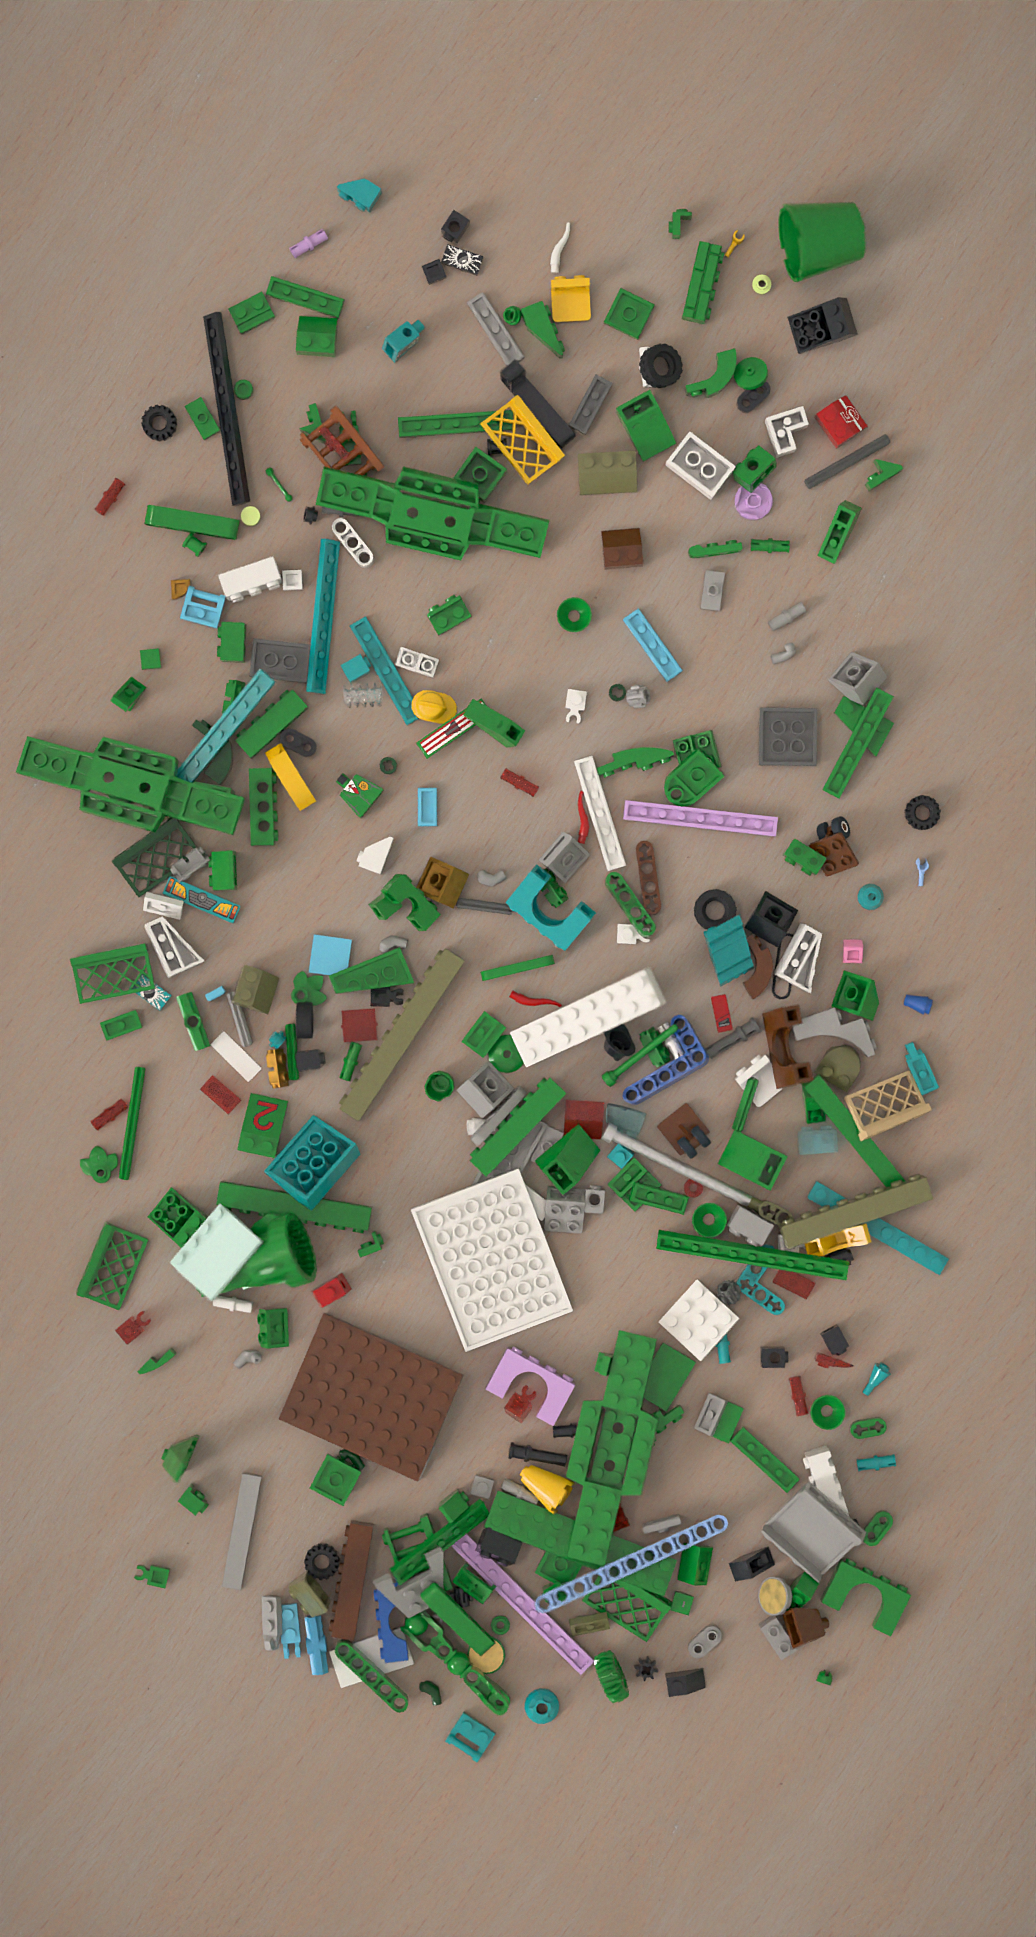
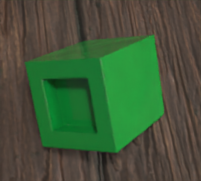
M383 893L368 904L379 920H387L402 908V904H393Z

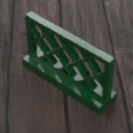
M170 818L159 826L156 833H148L114 857L112 863L117 867L139 898L173 874L171 871L165 874V869L170 870L171 868L166 867L167 856L177 857L179 860L183 858L188 862L189 859L186 856H181L183 845L191 846L193 849L197 846L181 826L178 819ZM177 828L183 834L182 842L170 840L171 833ZM157 842H168L166 853L155 851ZM170 843L181 844L179 855L168 853ZM143 852L152 853L150 864L139 862L140 854ZM154 854L165 855L164 866L152 864ZM128 863L136 864L135 875L126 874L122 867ZM138 865L150 867L148 877L137 876ZM152 867L163 869L162 877L159 879L150 878ZM136 878L147 880L146 888L140 892L135 886Z

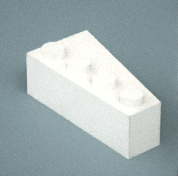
M825 1445L804 1452L806 1457L802 1459L805 1468L810 1469L811 1476H808L810 1483L849 1516L844 1497L841 1494L842 1491L838 1478L835 1475L836 1470L832 1459H830L831 1454L828 1447Z

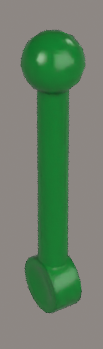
M271 467L265 470L266 474L272 477L285 495L286 501H292V495L288 494L273 474L274 470Z

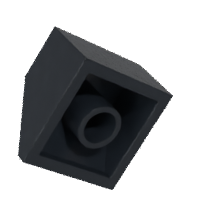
M765 891L744 928L778 947L787 934L798 910Z

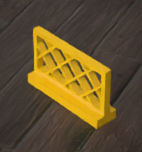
M516 395L511 401L480 424L527 485L553 465L560 462L565 456L519 395ZM507 408H510L513 412V420L503 419V413ZM491 420L499 421V431L491 430L487 423ZM503 422L513 424L512 433L502 432ZM516 424L524 426L526 429L525 435L515 434ZM501 435L511 437V446H505L501 443ZM514 437L525 439L524 448L513 447ZM528 440H534L537 443V451L527 449ZM513 451L523 452V460L515 461L512 457ZM526 453L536 454V464L525 462ZM539 455L547 456L551 462L548 465L539 464ZM525 466L535 467V473L531 478L524 472Z

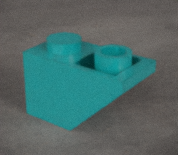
M365 178L338 184L337 186L338 195L345 201L349 199L353 201L355 207L363 212L365 210L370 212L382 194L380 187Z

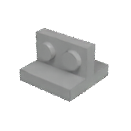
M563 831L539 861L566 883L590 854L571 835Z

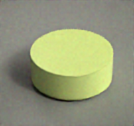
M249 506L243 509L241 519L245 525L255 526L259 523L261 516L257 508Z

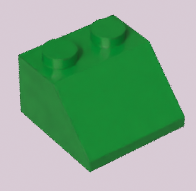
M299 316L296 337L297 355L335 357L338 318Z
M233 850L211 852L212 856H208L210 859L208 866L212 868V875H209V887H213V891L237 890L236 852Z

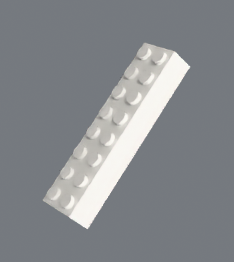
M649 967L510 1032L525 1066L528 1067L666 1003Z

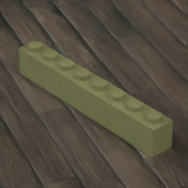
M915 1174L910 1176L907 1181L902 1182V1180L892 1182L890 1187L884 1188V1186L874 1188L872 1193L866 1194L864 1192L857 1194L855 1199L849 1201L848 1199L839 1200L836 1202L837 1205L832 1207L825 1205L818 1208L819 1211L804 1212L800 1214V1218L793 1219L791 1217L782 1220L783 1223L778 1226L785 1247L790 1249L932 1200L933 1197L927 1178L923 1175Z

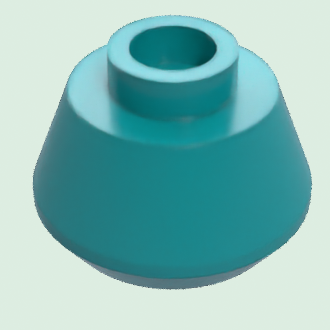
M875 884L864 885L858 892V902L867 910L877 909L883 903V891Z

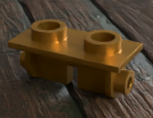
M284 1048L267 1050V1067H274V1071L268 1072L270 1085H272V1088L289 1086V1077L286 1069L287 1058Z

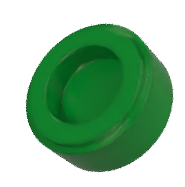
M239 380L234 385V393L239 399H249L253 394V386L248 380Z

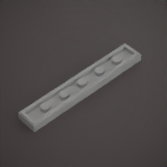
M248 1473L242 1474L222 1587L241 1590L262 1476Z

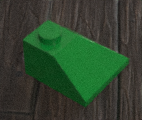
M844 970L831 1006L873 1021L879 1005L875 980Z

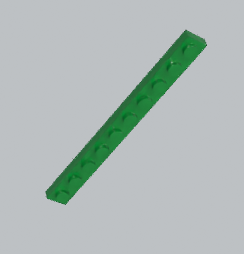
M659 1230L656 1249L847 1280L849 1261Z

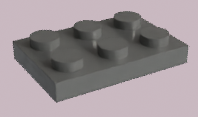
M253 638L249 677H254L262 669L274 680L307 683L311 644Z

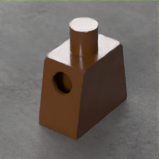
M792 1608L783 1614L792 1649L825 1636V1629L829 1628L828 1618H821L818 1609Z

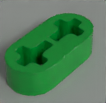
M879 1417L858 1420L850 1426L852 1436L857 1439L880 1436L887 1429L885 1421ZM877 1421L879 1424H883V1427H880V1431H877L875 1428H869L870 1426H875ZM856 1425H860L861 1428L867 1427V1430H862L860 1435L854 1432V1429L857 1428Z

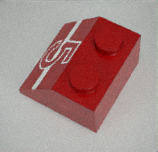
M846 395L822 409L814 417L836 449L868 427Z

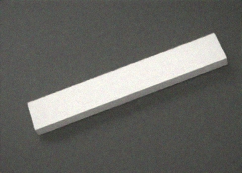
M593 756L574 761L607 871L626 866Z

